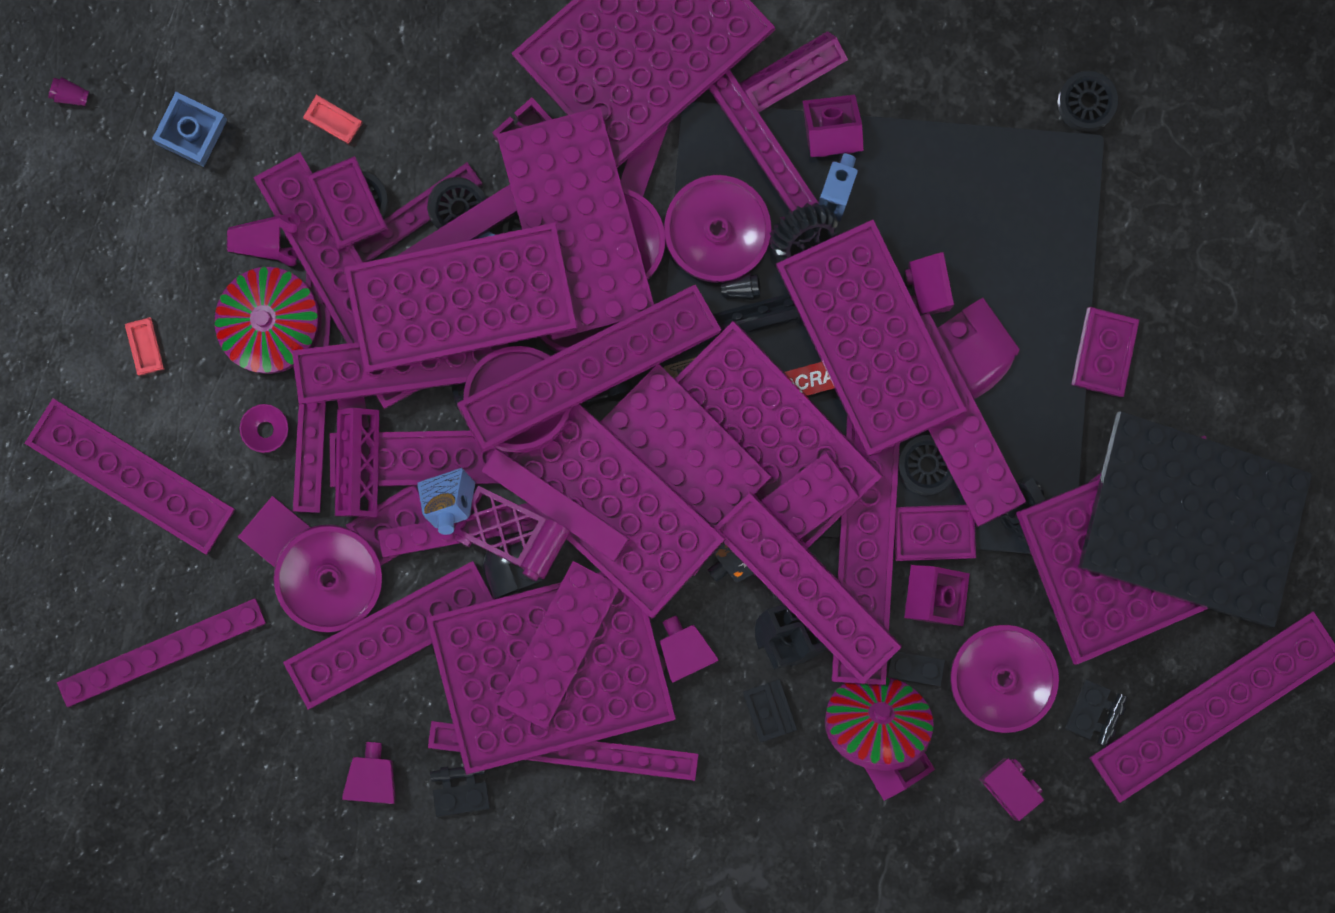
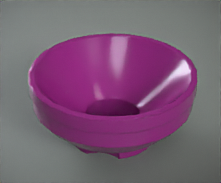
M267 404L256 405L247 410L240 421L239 427L240 435L245 445L251 450L260 453H269L281 447L288 436L289 430L285 415L278 408ZM264 422L271 423L274 429L273 434L268 438H263L258 434V427Z

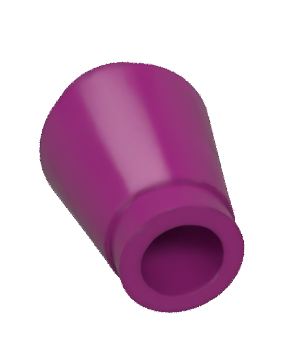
M54 77L48 98L54 99V102L85 106L89 91L63 77L60 79Z

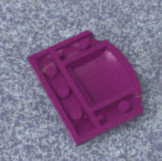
M984 298L971 304L937 328L973 399L986 393L1004 377L1010 369L1015 355L1017 356L1020 350Z

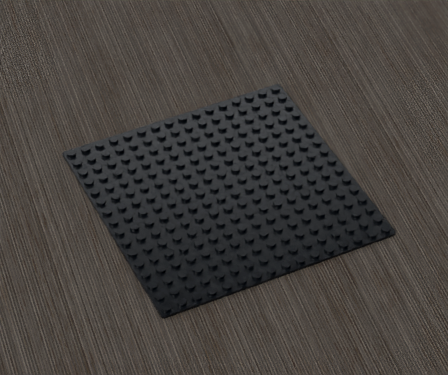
M692 102L681 112L674 197L683 187L696 179L711 175L734 177L750 185L761 196L769 211L771 231L775 230L773 225L780 223V217L788 215L790 210L721 106L714 103ZM765 108L758 112L819 203L832 162H838L841 154H833L826 157L810 156L804 111ZM860 115L864 151L850 154L856 158L853 168L857 169L858 172L841 221H838L841 229L839 235L874 220L910 296L914 295L912 285L907 286L904 270L908 269L909 262L937 253H944L954 305L949 312L931 315L936 327H940L971 304L984 298L1020 349L1004 377L986 393L974 399L1015 481L1032 475L1035 481L1039 482L1042 486L1045 498L1057 496L1079 487L1086 389L1071 384L1086 311L1088 307H1092L1104 138L1101 135ZM770 242L761 261L750 271L752 275L758 274L760 280L761 295L755 296L754 299L723 297L721 282H708L695 278L685 272L675 262L671 254L669 256L666 299L696 284L712 314L789 294L776 267L780 260L774 255ZM801 317L746 332L783 372L822 362ZM712 341L693 346L662 362L661 366L664 368V366L695 358ZM835 388L808 395L807 397L846 437L847 413ZM929 430L900 442L899 455L906 444L912 439L922 435H931ZM924 446L919 447L922 453L925 454ZM929 446V453H930V454L932 453V451H933V449H934V447H932V446ZM915 450L911 453L920 458ZM939 450L935 454L936 457L941 455ZM909 458V460H908V464H909V463H917V462L911 460L910 458ZM924 458L921 460L920 466L925 472H932L935 465L931 459ZM943 458L938 460L939 462H945ZM939 467L946 472L947 467ZM908 468L910 474L917 470L916 468ZM936 473L940 480L944 477ZM898 474L896 507L966 505L954 480L947 488L937 494L920 495L909 490L903 484ZM916 474L913 478L917 481L920 474ZM925 476L921 481L922 484H926ZM930 476L931 484L936 483L933 477ZM841 517L820 537L840 538ZM999 517L980 527L975 522L976 549L1032 554L1028 543L1019 541L1018 536L1020 535L1012 527L1007 530Z

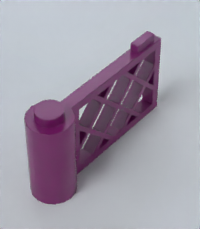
M478 486L473 494L470 516L466 520L458 522L453 533L457 535L455 538L457 542L469 548L473 543L523 568L525 576L537 581L538 578L544 579L570 531L555 521L545 519ZM482 495L490 498L492 508L479 512L477 504ZM506 508L513 509L515 519L501 523L498 511ZM494 513L497 525L484 529L481 517ZM477 519L480 531L472 534L463 532L467 522ZM529 519L538 522L534 531L526 534L523 533L521 522ZM517 524L520 536L506 540L503 528ZM499 530L502 542L492 546L489 545L485 535ZM521 541L523 551L517 559L510 555L508 546Z

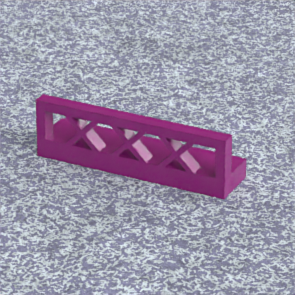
M827 31L743 80L739 85L757 112H760L848 59L837 37Z
M362 408L337 409L335 516L377 517L379 410ZM362 415L370 416V427L367 431L362 426ZM364 442L369 446V454L366 458L361 453V445ZM364 468L369 473V480L366 484L360 479L361 471ZM363 495L368 499V511L360 510V498Z

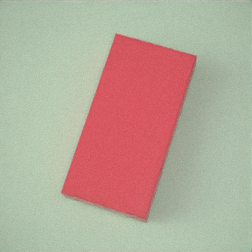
M318 95L315 96L303 116L308 122L350 145L363 123L358 118Z
M149 317L126 323L125 328L137 375L141 376L164 370L152 318Z

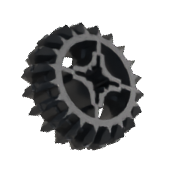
M816 202L810 205L806 203L804 207L797 206L796 210L788 211V215L780 217V223L773 225L775 230L770 232L771 239L769 242L774 255L781 262L838 236L841 229L837 217L825 204L819 205Z

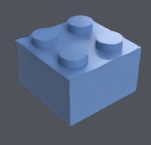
M175 92L152 140L156 145L204 167L227 119L224 114Z

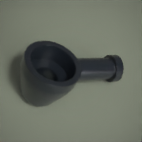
M628 379L586 400V407L607 400L621 401L633 389V386Z

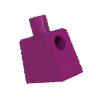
M677 615L663 621L669 637L661 640L660 645L672 683L718 661L716 655L694 625L683 629Z
M366 742L365 758H352L342 800L395 804L392 760L381 759L382 743Z

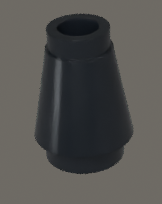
M750 272L735 280L721 282L722 296L754 299L755 296L761 295L758 274L752 275Z

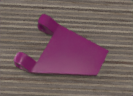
M293 213L228 227L227 251L279 260L287 266H295L298 257L292 247L280 249L281 228L287 232H296L297 225L300 223V216Z

